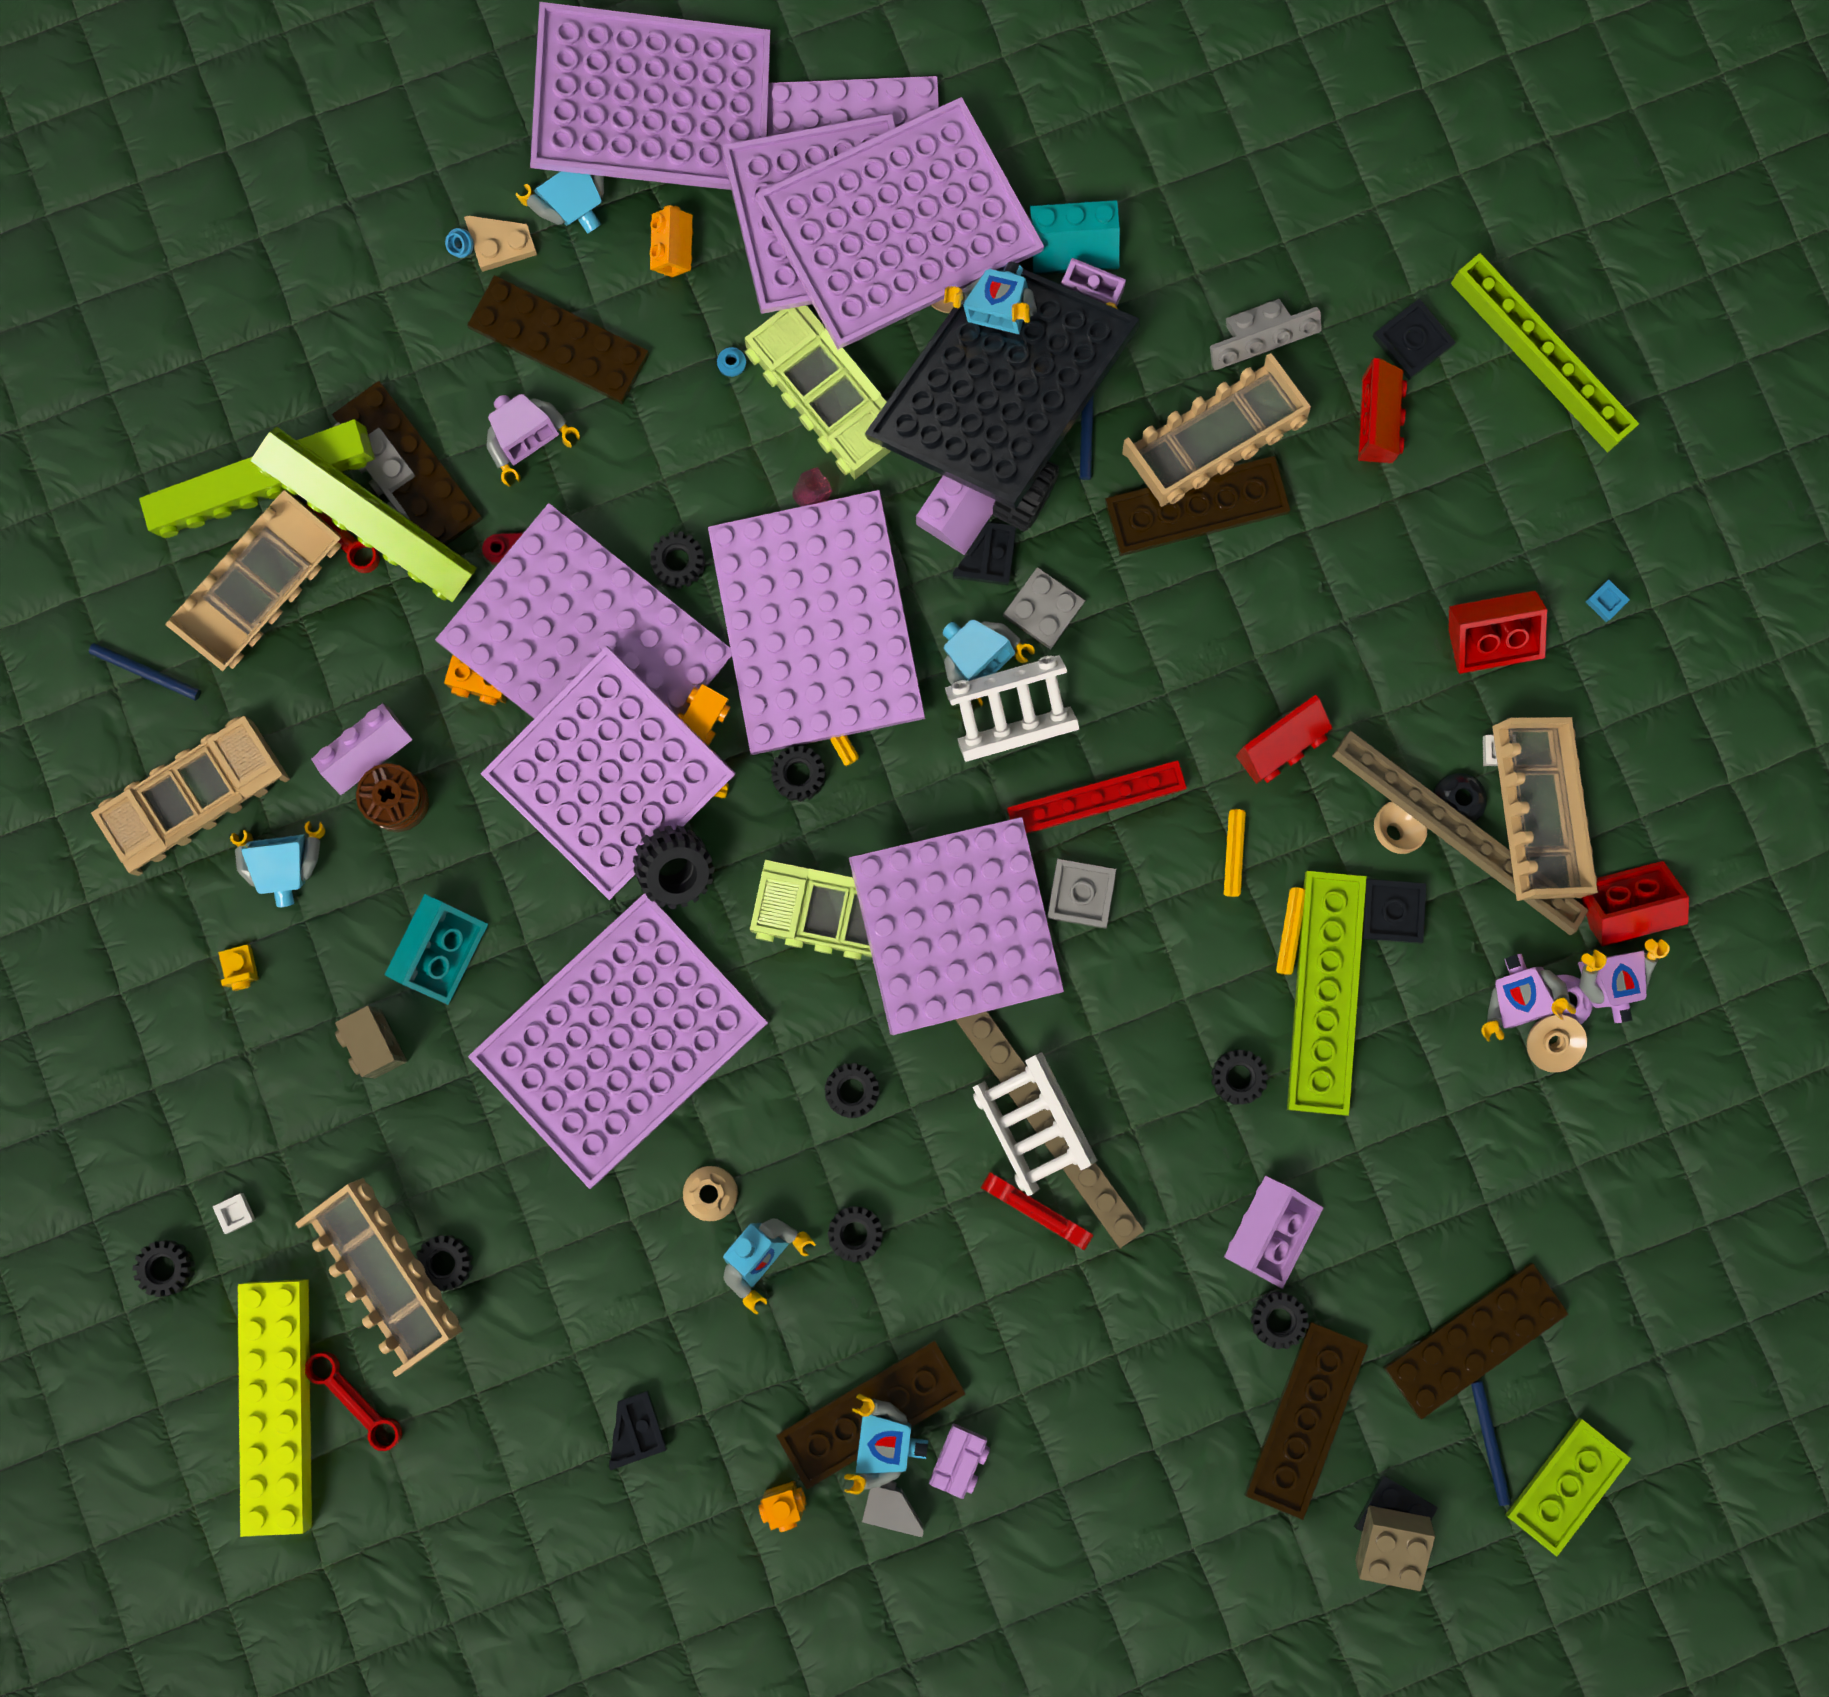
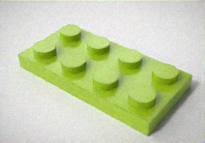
M1578 1418L1505 1516L1557 1557L1631 1458L1583 1419Z

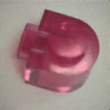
M816 467L800 475L792 495L797 504L807 506L827 501L832 488L828 479Z

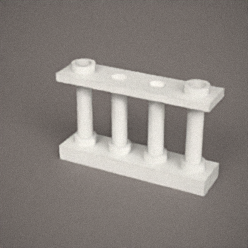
M1060 655L1044 656L1039 661L970 681L960 680L953 683L952 686L945 687L951 706L955 704L960 705L966 735L965 737L958 738V743L965 762L1079 730L1078 721L1071 706L1063 707L1057 675L1067 673V669ZM1045 679L1052 710L1049 713L1036 716L1028 684ZM1017 687L1023 719L1007 724L999 692ZM988 695L995 727L978 732L971 700Z
M1042 1052L1025 1060L1027 1067H1025L1024 1072L990 1089L985 1081L973 1087L975 1091L973 1094L974 1100L981 1110L984 1109L1016 1172L1014 1176L1020 1190L1025 1191L1027 1196L1034 1194L1040 1189L1036 1181L1072 1163L1074 1165L1078 1164L1080 1170H1083L1097 1161ZM1029 1082L1037 1083L1041 1091L1038 1099L1004 1116L1001 1114L995 1099ZM1043 1109L1051 1111L1055 1119L1052 1126L1016 1143L1009 1126ZM1058 1136L1065 1138L1069 1146L1067 1153L1035 1169H1029L1022 1155L1023 1153Z

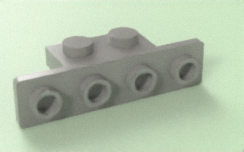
M1277 299L1226 318V327L1231 333L1232 338L1210 346L1212 367L1214 370H1218L1319 333L1321 331L1320 310L1318 307H1314L1291 316L1281 300Z
M377 428L368 435L375 460L367 462L365 467L358 470L361 474L367 471L372 478L368 483L378 496L384 494L389 501L387 505L409 519L407 513L398 503L392 492L414 478L415 475L382 430Z

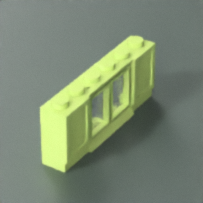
M807 305L780 310L744 338L747 348L745 354L754 365L759 363L765 370L763 376L772 387L776 385L783 392L781 395L783 401L790 409L795 407L801 414L799 419L808 431L813 429L819 436L817 439L818 443L826 453L831 451L838 459L835 463L844 475L850 473L855 480L891 452L867 440L865 432L887 403L886 400L843 348L837 350L827 329Z
M765 860L750 931L756 933V939L773 942L774 937L785 939V945L802 948L803 943L814 945V951L832 954L834 949L843 951V957L861 960L862 955L872 957L853 877Z

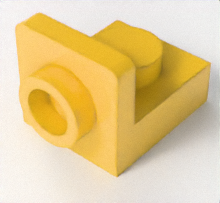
M247 944L218 952L225 978L221 980L222 986L232 987V991H238L251 987L250 982L259 980L251 945Z

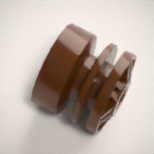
M386 763L374 766L365 772L357 786L356 800L358 808L365 818L387 831L402 832L410 830L418 825L427 813L429 797L426 787L418 777L400 765ZM386 792L394 793L395 797L394 799L387 800L384 798Z

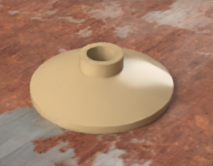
M1555 1014L1540 1019L1530 1030L1527 1038V1052L1532 1062L1540 1069L1547 1072H1563L1574 1067L1582 1059L1587 1047L1586 1032L1582 1025L1571 1016L1562 1014L1563 1020ZM1553 1036H1558L1554 1044H1549V1040Z

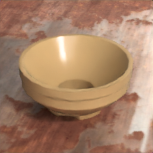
M1392 801L1384 805L1374 819V830L1377 839L1391 852L1397 854L1413 852L1421 847L1426 840L1427 827ZM1388 826H1394L1398 829L1400 833L1399 840H1393L1387 834Z
M706 1166L697 1169L688 1177L683 1188V1200L686 1208L693 1216L703 1221H717L726 1217L734 1209L738 1198V1188L734 1178L725 1169L716 1166ZM705 1185H712L718 1191V1197L713 1203H705L700 1197V1191Z

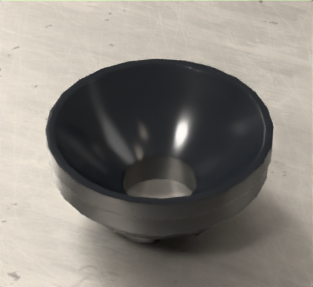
M1454 773L1439 781L1433 791L1434 794L1473 823L1483 815L1486 809L1487 793L1478 779L1469 774ZM1459 789H1465L1470 792L1472 800L1469 805L1461 806L1456 802L1455 794Z

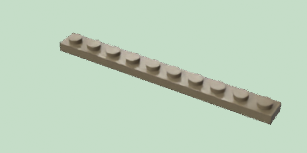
M1349 731L1344 736L1332 755L1336 760L1516 894L1510 850L1355 733ZM1538 871L1531 874L1533 889L1559 888ZM1573 898L1524 900L1569 935L1577 932L1588 912L1587 908Z
M987 1012L955 1019L1000 1083L1025 1071L1026 1065ZM1029 1082L1008 1094L1017 1107L1020 1108L1038 1099L1041 1091L1037 1083ZM1046 1109L1026 1118L1036 1133L1052 1126L1053 1121H1055L1051 1111ZM1058 1136L1044 1143L1054 1158L1067 1153L1069 1148L1064 1137ZM1073 1163L1062 1168L1120 1249L1144 1232V1229L1096 1163L1083 1170H1080L1078 1164L1074 1165Z

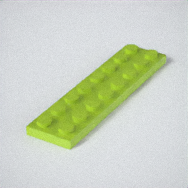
M1315 871L1305 872V896L1300 932L1287 1110L1349 1116L1367 876Z

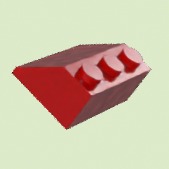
M1373 358L1362 377L1358 461L1393 463L1398 455L1403 453L1404 437L1400 436V426L1404 425L1406 411L1405 408H1401V400L1406 396L1407 381L1403 380L1402 369L1380 358Z
M1536 591L1449 606V635L1459 674L1545 658L1547 608Z
M1314 695L1243 746L1237 753V759L1256 784L1263 779L1266 783H1269L1281 774L1278 768L1287 762L1290 766L1294 765L1305 756L1302 752L1310 745L1316 749L1329 739L1326 734L1332 729V726L1318 696Z
M1664 861L1597 878L1598 893L1581 898L1583 906L1588 909L1586 916L1590 929L1601 946L1688 924L1689 896Z

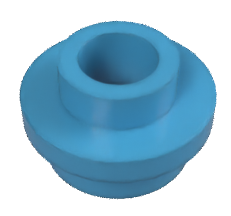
M463 228L451 230L445 239L448 252L458 258L467 257L473 251L474 243L472 236Z
M729 347L722 350L718 355L717 366L722 374L735 377L744 371L746 358L741 350ZM734 357L737 361L734 365H728L726 360Z

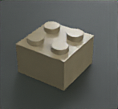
M366 1006L335 1022L338 1028L335 1031V1035L343 1048L347 1047L351 1055L348 1061L356 1075L360 1074L361 1077L376 1079L407 1062L382 1009Z
M1369 1505L1355 1559L1359 1579L1421 1591L1435 1539L1430 1517Z

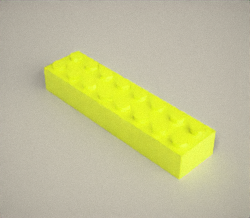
M309 1279L238 1284L240 1537L303 1534L312 1528L310 1380L305 1374V1364L310 1358Z

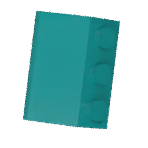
M1117 200L1030 206L1029 220L1044 245L1042 252L1032 256L1034 274L1064 273L1067 271L1072 258L1101 270L1119 269L1120 227Z
M424 894L385 976L449 1005L488 924Z

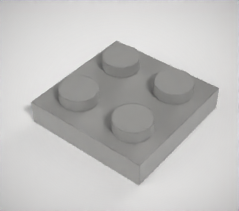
M1037 567L1004 612L1003 617L1051 650L1081 609L1085 600Z
M1057 859L1047 919L1106 929L1116 869Z

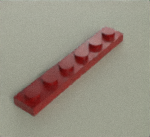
M1177 760L1007 808L1009 820L1022 817L1026 834L1181 792L1187 788L1179 761Z

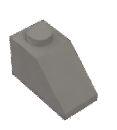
M891 1481L880 1487L869 1489L862 1519L863 1523L918 1537L923 1536L924 1526L903 1490L896 1487V1482Z

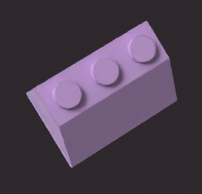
M943 475L916 515V525L961 554L966 555V552L992 516L995 499Z
M382 703L376 709L369 711L354 726L346 729L331 744L320 749L311 760L319 773L342 795L358 783L365 772L374 766L381 765L412 741V738L394 712Z
M1265 1176L1261 1185L1257 1188L1256 1195L1248 1211L1244 1214L1234 1238L1229 1243L1224 1258L1283 1289L1323 1207L1296 1190Z

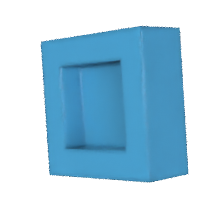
M1607 580L1586 603L1605 622H1608L1630 599L1610 580Z

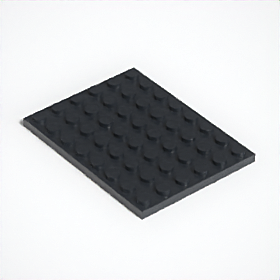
M1024 269L1021 276L1026 279L1028 288L1033 292L1037 311L1030 317L1029 323H1025L1023 320L1020 334L970 323L967 321L963 304L958 309L953 307L865 432L867 440L1014 509L1020 504L1140 327L1139 318Z

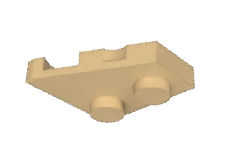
M474 216L464 217L468 231L473 239V247L482 272L537 255L527 224Z

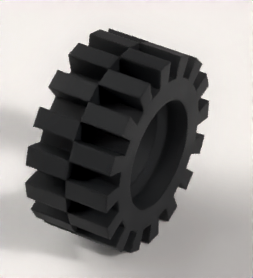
M670 532L668 537L665 538L663 535L660 537L659 543H654V550L650 553V562L659 581L666 583L668 587L672 588L673 585L677 589H681L682 585L689 587L692 581L697 582L699 580V574H703L705 559L700 544L691 535L685 536L684 532H679L678 535H675L674 532ZM674 550H682L689 556L688 565L679 571L670 569L666 563L668 555Z
M794 746L788 747V750H782L779 757L774 759V765L771 768L774 786L788 800H798V802H802L807 798L810 800L813 798V795L821 791L820 788L824 785V764L820 756L815 754L810 748L806 749L804 746H799L798 748H794ZM803 763L809 768L810 777L804 784L796 785L788 780L787 771L792 764Z
M1243 1050L1230 1051L1222 1055L1214 1064L1215 1067L1211 1072V1075H1213L1211 1082L1216 1089L1214 1091L1222 1097L1221 1099L1231 1104L1251 1103L1262 1095L1263 1090H1266V1080H1268L1266 1065L1253 1052ZM1234 1066H1244L1251 1074V1081L1244 1089H1236L1229 1083L1228 1074Z
M852 1063L844 1064L833 1070L827 1078L825 1085V1098L833 1111L846 1118H857L866 1115L874 1108L879 1097V1085L875 1075L868 1068ZM848 1079H856L864 1087L862 1098L855 1103L846 1102L840 1094L841 1085Z
M851 1206L838 1212L830 1222L828 1230L829 1244L834 1253L843 1260L852 1262L864 1261L873 1256L880 1247L883 1237V1230L878 1217L872 1211L860 1206ZM851 1222H859L867 1229V1239L859 1246H852L844 1239V1229Z
M442 1235L429 1239V1241L421 1245L422 1248L415 1255L417 1260L424 1266L425 1273L432 1284L440 1292L449 1291L462 1285L468 1279L469 1271H472L473 1267L471 1265L473 1257L469 1254L470 1248L468 1245L465 1246L463 1244L464 1241L460 1238L456 1239L451 1235ZM440 1251L450 1253L455 1260L454 1269L448 1275H440L433 1269V1258Z
M173 1240L153 1242L149 1246L140 1250L142 1253L135 1258L138 1261L137 1265H133L132 1270L137 1271V1275L133 1277L135 1281L139 1280L140 1284L138 1287L141 1290H147L146 1294L155 1295V1297L179 1293L183 1290V1287L188 1286L190 1283L189 1277L194 1275L191 1267L195 1266V1263L190 1261L189 1258L192 1256L191 1252H186L184 1250L186 1246L177 1244V1241ZM162 1256L170 1258L174 1263V1273L168 1280L158 1279L153 1272L155 1261Z
M1274 1292L1273 1294L1268 1293L1264 1295V1298L1256 1302L1257 1305L1251 1311L1253 1316L1250 1320L1251 1324H1253L1252 1330L1261 1342L1275 1349H1288L1292 1345L1296 1346L1299 1344L1301 1337H1305L1306 1333L1304 1332L1309 1326V1323H1307V1318L1309 1317L1308 1313L1304 1310V1305L1297 1298L1286 1293ZM1278 1308L1285 1309L1291 1317V1324L1284 1332H1274L1268 1324L1270 1313Z

